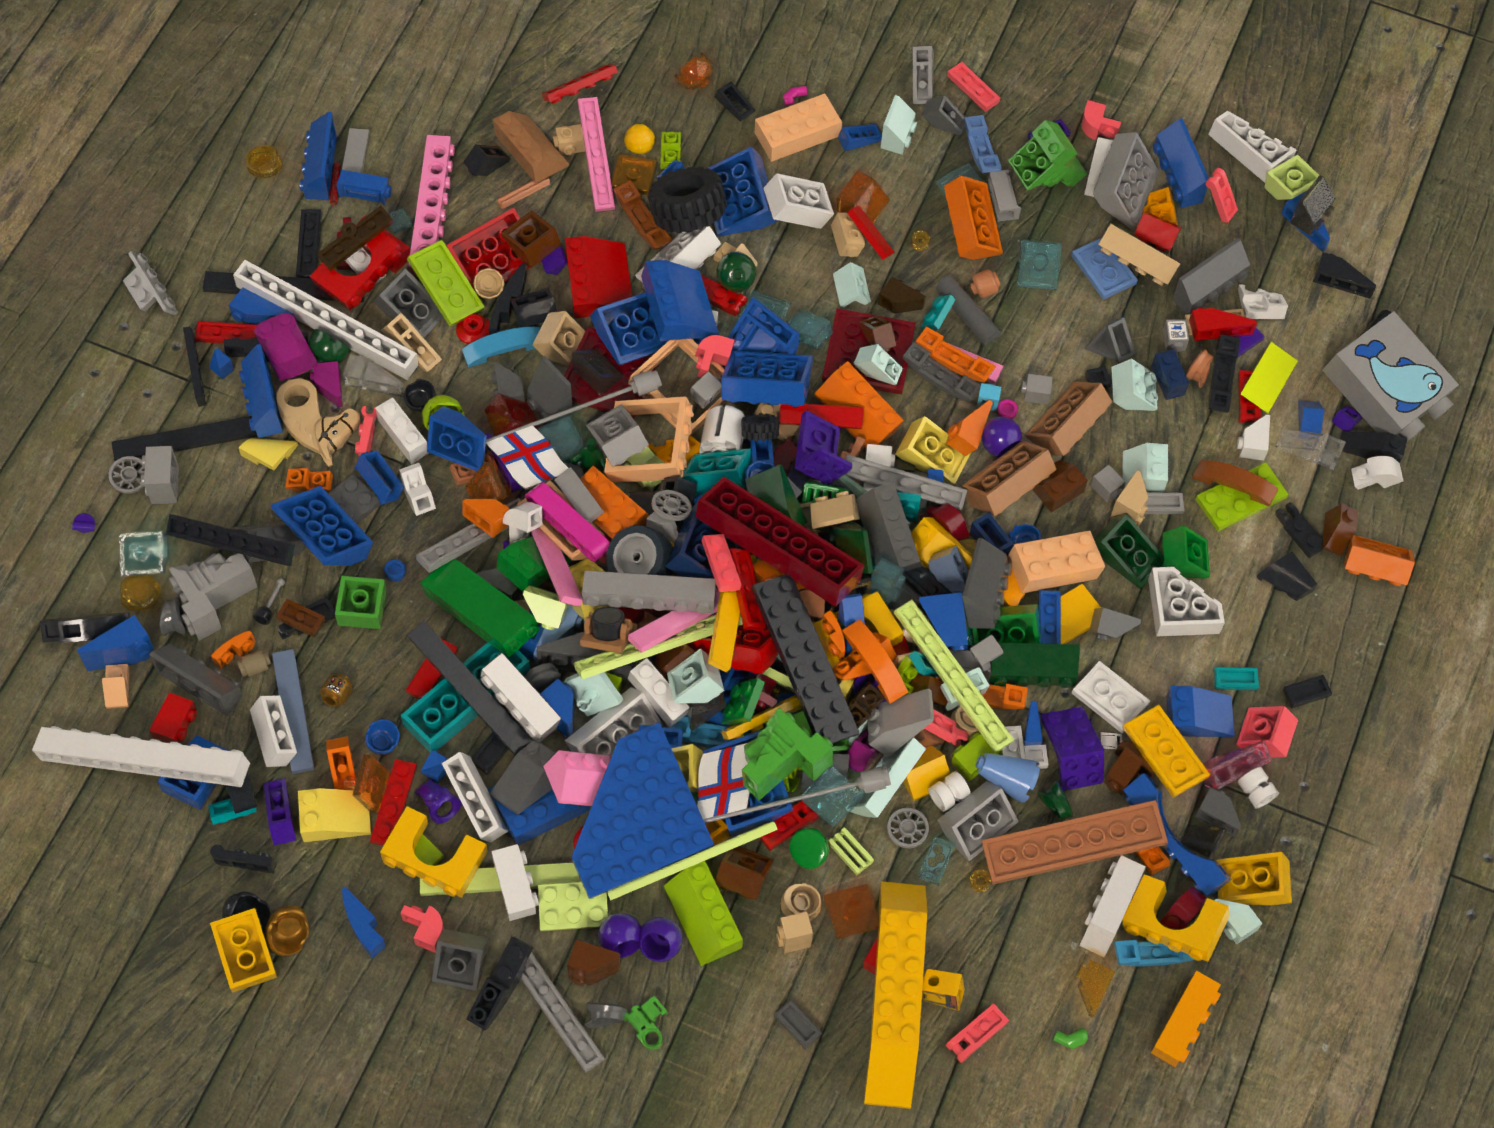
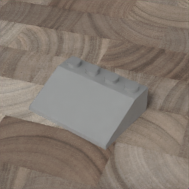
M1137 132L1115 135L1102 172L1099 175L1097 185L1093 191L1094 198L1100 207L1132 231L1137 229V225L1143 215L1142 211L1148 203L1149 193L1152 192L1159 173Z

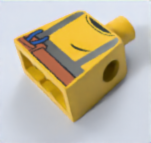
M927 969L923 977V1000L960 1011L965 991L962 974Z

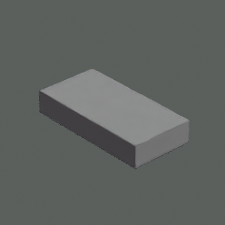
M1147 492L1148 501L1146 506L1148 510L1145 514L1184 513L1183 493Z

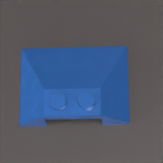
M753 297L728 338L734 340L733 351L795 355L798 351L800 333Z

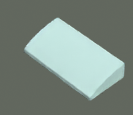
M913 737L889 757L883 754L874 768L887 767L891 785L886 786V789L865 793L864 789L860 790L859 788L845 809L857 815L878 818L926 748Z

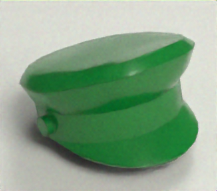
M815 828L799 830L792 836L789 850L793 860L799 866L805 869H814L827 859L829 845L822 832Z

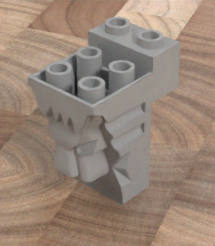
M214 553L205 561L196 562L189 567L185 564L169 568L172 576L169 578V581L173 586L176 596L183 602L182 609L184 614L181 617L191 636L195 634L199 641L222 629L215 611L216 609L257 588L250 565L243 554L239 553L230 556L227 560L220 553Z

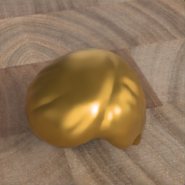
M288 905L277 909L270 916L266 926V941L269 948L280 956H292L302 950L305 940L309 937V924L304 909L295 905Z

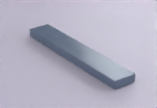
M294 649L272 653L278 693L282 700L297 754L290 761L292 774L315 770Z

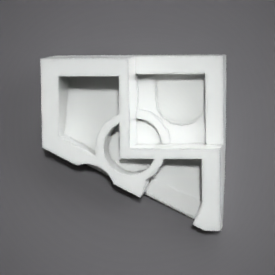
M1239 284L1240 302L1246 318L1285 319L1288 305L1283 295L1270 293L1262 289L1252 292L1246 290L1245 285Z

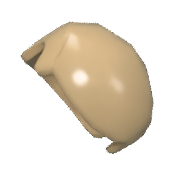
M486 268L480 270L474 278L475 291L482 298H496L503 291L504 279L495 269Z

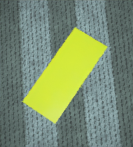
M1270 342L1241 395L1266 413H1269L1298 360L1273 342Z

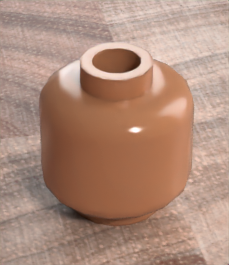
M989 269L974 274L972 277L973 283L970 284L973 294H978L982 299L998 293V287L1001 286L996 272H992Z

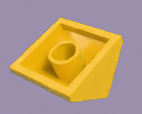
M932 745L926 747V750L903 781L913 801L928 795L929 787L939 781L943 782L945 777L950 774L945 755Z

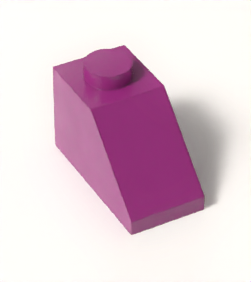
M338 361L318 363L317 366L313 367L314 372H310L311 383L315 384L319 394L337 407H343Z
M868 730L854 740L847 753L849 755L848 767L856 772L869 768L880 753L869 745Z

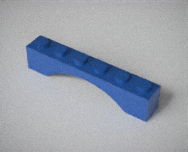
M1143 773L1123 789L1127 794L1125 799L1131 806L1156 800L1168 840L1166 851L1174 860L1176 858L1182 864L1180 869L1187 877L1191 876L1196 882L1194 886L1200 893L1212 896L1232 880L1217 861L1196 855L1175 837L1164 814L1162 791L1148 774Z

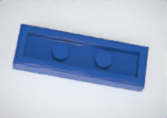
M1039 590L1040 643L1061 644V591Z

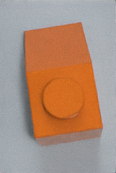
M465 499L462 501L463 516L492 538L509 526L503 524V517L510 509L498 500Z
M348 736L326 740V750L334 788L342 790L357 787Z

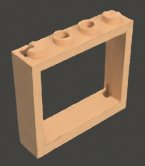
M694 339L669 340L630 376L628 384L630 385V382L633 381V376L649 370L652 371L678 346L697 363L699 357H696L695 354L698 345L694 342ZM711 361L708 371L712 375L717 376L722 384L724 367ZM658 390L642 395L644 399L666 398ZM721 396L694 423L690 421L692 432L689 436L705 423L706 414L714 406L724 405L728 400H722ZM678 412L660 413L676 428Z
M687 397L615 401L614 408L622 404L630 415L678 412L671 463L625 466L620 464L612 467L606 458L604 472L608 479L613 483L664 480V478L670 477L683 478L684 468H687L686 453L689 452L688 436L692 432L690 421L691 417L694 416L692 411L693 405L690 404Z

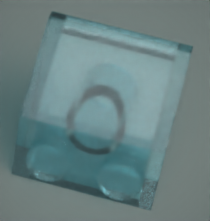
M1022 240L1019 250L1017 286L1057 290L1061 262V243Z
M163 531L119 534L121 577L165 573L169 558L168 536Z

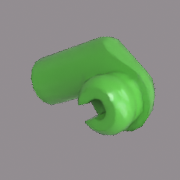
M1079 1028L1076 1032L1067 1035L1057 1030L1053 1041L1070 1049H1075L1086 1043L1088 1032L1084 1028Z

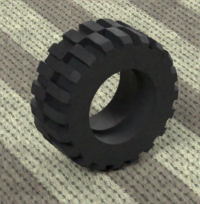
M688 167L687 169L680 168L677 171L668 172L667 175L659 177L658 181L652 184L648 192V200L655 224L662 230L670 233H690L694 230H702L706 226L709 227L714 221L717 222L723 216L727 207L722 180L716 172L709 168Z

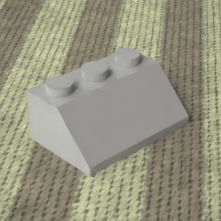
M988 781L937 820L946 838L967 861H971L983 851L981 840L1002 836L1019 822L1003 789Z

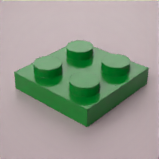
M756 678L734 685L730 692V701L724 708V717L721 723L726 726H733L750 722L765 682Z

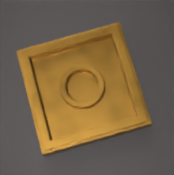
M618 154L611 182L612 190L631 180L641 195H648L649 189L652 186L657 160Z

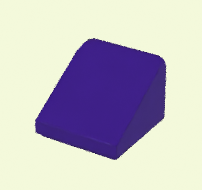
M563 247L555 249L541 260L544 271L547 274L558 275L568 264Z
M1346 405L1338 411L1332 422L1343 431H1351L1363 417Z

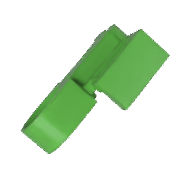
M653 996L641 1008L635 1005L631 1008L632 1011L630 1013L627 1012L624 1017V1022L626 1020L630 1022L639 1033L636 1035L637 1038L648 1050H657L661 1047L663 1036L654 1023L656 1022V1017L660 1014L662 1016L668 1014L663 1005ZM649 1033H656L659 1036L656 1044L649 1045L646 1043V1036Z

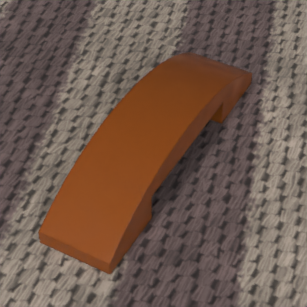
M631 180L614 188V193L627 217L651 248L656 251L672 242L666 230H662L655 224L653 216L642 202L641 194Z
M1201 460L1192 476L1193 479L1209 485L1216 482L1249 494L1250 500L1269 507L1278 492L1276 486L1262 477L1223 462Z

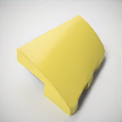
M250 438L241 444L239 451L242 457L257 465L261 463L274 471L284 458L288 459L297 448L298 442Z

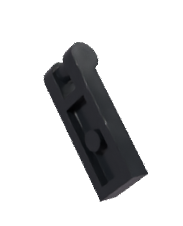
M214 845L210 849L211 856L218 865L273 874L275 872L276 863L269 854L258 853V855H254L241 849H237L236 852L224 850L221 845Z

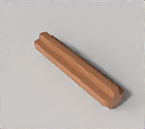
M547 177L537 183L532 180L498 198L497 203L501 209H504L550 185V179Z

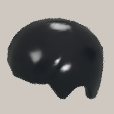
M417 379L415 382L408 384L403 395L405 405L412 411L422 412L426 402L436 396L434 386L424 379Z

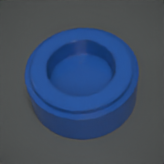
M394 559L386 563L384 573L388 580L397 582L405 577L406 568L402 561Z

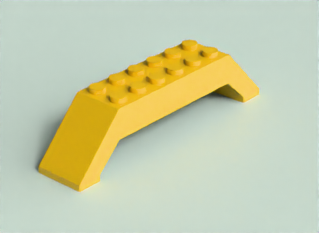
M883 881L880 883L879 928L870 1050L864 1104L911 1109L919 1049L927 926L926 886Z

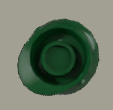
M1055 780L1049 790L1037 792L1042 802L1060 820L1073 817L1071 806L1058 781Z

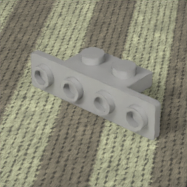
M130 251L128 254L136 268L123 282L140 310L146 312L158 301L164 312L176 316L178 311L175 308V302L168 297L165 292V286L158 281L157 273L147 263V257L142 253L138 254Z

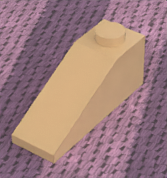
M402 313L381 329L386 337L417 353L418 366L426 373L442 360Z

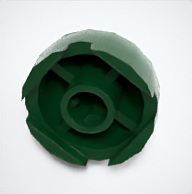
M739 251L730 252L719 261L716 268L717 278L726 290L743 292L754 283L756 266L748 255Z
M315 329L309 339L308 346L317 363L338 361V364H340L349 354L350 348L318 329Z

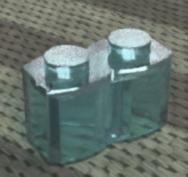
M799 310L788 322L790 326L800 333L799 343H804L814 349H819L833 333L828 319L814 316L809 311Z
M881 558L873 571L866 594H873L878 591L886 605L889 606L892 601L896 602L901 594L899 588L903 586L906 577L903 576L905 569Z

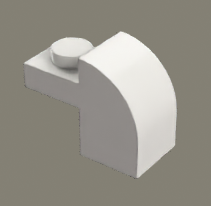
M1389 456L1368 458V463L1351 469L1354 485L1358 490L1375 483L1380 484L1383 488H1387L1403 482L1400 463Z
M416 463L399 469L404 492L415 515L417 516L436 509L421 465Z
M525 502L505 513L503 524L509 525L510 544L529 538L530 531L543 526L541 505Z

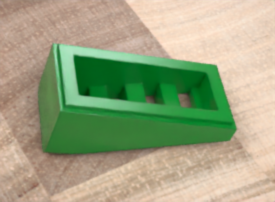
M812 481L806 482L804 484L802 503H816L815 498L820 497L821 490H823L822 497L828 496V498L829 491H831V499L836 498L837 493L845 491L849 493V489Z

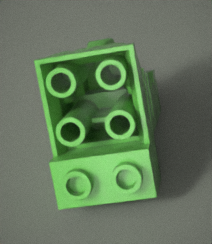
M1049 120L1043 121L1032 132L1033 137L1008 160L1027 190L1040 185L1052 187L1060 181L1067 186L1074 187L1087 175L1075 156L1077 151L1060 126Z
M779 708L766 723L767 727L758 733L757 738L744 745L745 760L748 764L742 768L743 785L759 801L797 767L815 781L833 765V744L827 737H821L818 733L811 737L804 727L800 728L795 723L794 717L786 711L784 713Z

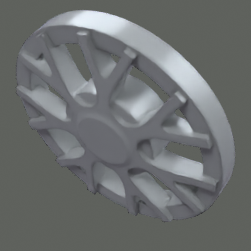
M126 456L112 464L109 470V480L115 490L131 494L145 487L141 485V478H138V474L145 473V471H142L145 468L142 466L138 471L134 468L138 463L142 465L141 459ZM130 461L131 466L124 467V462ZM116 467H119L122 470L120 471V473H117L114 471V469ZM121 477L122 481L114 483L113 479ZM135 481H137L140 484L136 488H134L132 485V483H134ZM124 483L129 484L128 489L122 488Z
M672 490L657 492L653 496L651 503L657 515L671 521H681L687 518L692 509L691 503L686 496Z
M902 808L890 816L887 832L891 841L897 846L908 849L915 848L926 840L929 824L926 817L920 811L913 808ZM904 813L906 819L901 821L898 815ZM912 813L918 816L916 821L910 819ZM891 822L900 824L899 828L891 827ZM924 823L925 829L918 830L917 825ZM900 832L902 837L897 840L893 835ZM915 833L922 836L919 841L914 838ZM910 837L911 844L904 843V838Z

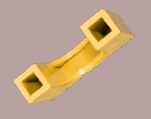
M878 591L873 594L867 593L863 595L864 621L867 628L872 633L875 632L888 637L892 647L902 642L904 632ZM837 611V612H835V613L832 612L833 615L835 616V618H836L837 621H838V613H839V611ZM823 619L816 623L812 621L833 669L841 661L837 656H833L827 647L829 635L822 627Z
M406 807L380 851L383 863L391 868L398 867L403 869V872L412 878L417 876L423 879V882L428 886H438L449 896L455 897L457 895L462 898L488 852L487 845L466 835L451 860L442 865H427L421 862L415 855V847L428 825L427 816L410 807Z
M1144 874L1122 919L1126 932L1133 936H1143L1153 944L1161 943L1166 945L1174 952L1179 953L1181 951L1189 954L1191 958L1197 961L1204 960L1209 962L1230 917L1229 906L1207 898L1197 920L1191 926L1181 930L1166 928L1156 919L1157 911L1167 892L1165 882Z

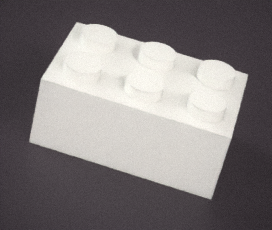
M776 173L764 187L774 220L821 229L834 215L824 183Z

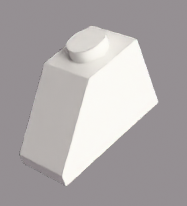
M1270 415L1263 416L1247 427L1242 437H1238L1237 449H1240L1239 457L1264 461L1269 446Z

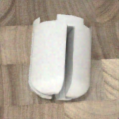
M723 405L714 406L710 409L705 418L700 453L742 449L744 437H742L741 419L745 417L743 412L728 405L725 406V409Z

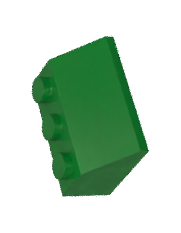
M1038 604L1000 607V619L996 621L994 629L972 628L974 645L990 635H993L998 643L1041 644Z

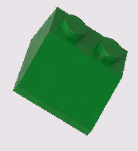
M1184 525L1162 533L1164 567L1176 568L1184 578L1210 577L1208 540Z

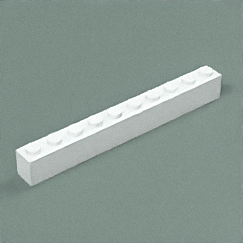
M244 260L233 274L236 287L239 289L243 287L293 313L296 320L314 330L318 329L330 335V337L345 344L354 352L396 375L408 380L417 368V353L256 265Z
M56 726L51 728L41 727L32 749L41 761L242 787L250 765L244 753L235 749L231 751H225L217 747L209 749L202 748L196 744L186 746L178 742L163 743L156 739L147 741L134 736L124 738L117 734H110L109 736L95 731L86 733L77 729L63 730Z

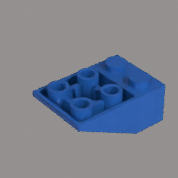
M197 735L187 745L196 744L202 748L210 749L211 747H217L229 751ZM160 777L157 781L162 792L199 810L202 809L217 785L168 777Z

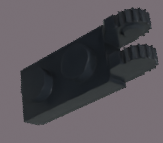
M1289 502L1285 505L1286 511L1293 518L1289 520L1288 515L1283 509L1279 508L1275 511V515L1282 523L1283 528L1308 558L1324 550L1323 539L1303 515L1299 513V510L1293 503Z

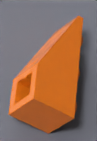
M874 632L873 635L882 645L891 661H894L897 655L889 638ZM853 649L845 659L832 669L835 677L842 680L871 674V671L856 649Z

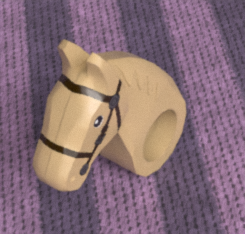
M301 378L288 380L280 386L276 393L280 417L290 435L304 447L320 454L328 467L332 466L331 455L341 449L360 426L361 419L359 413L353 409H347L340 415L321 417L316 388L310 381ZM302 395L309 398L304 405L299 407L287 404L295 396Z

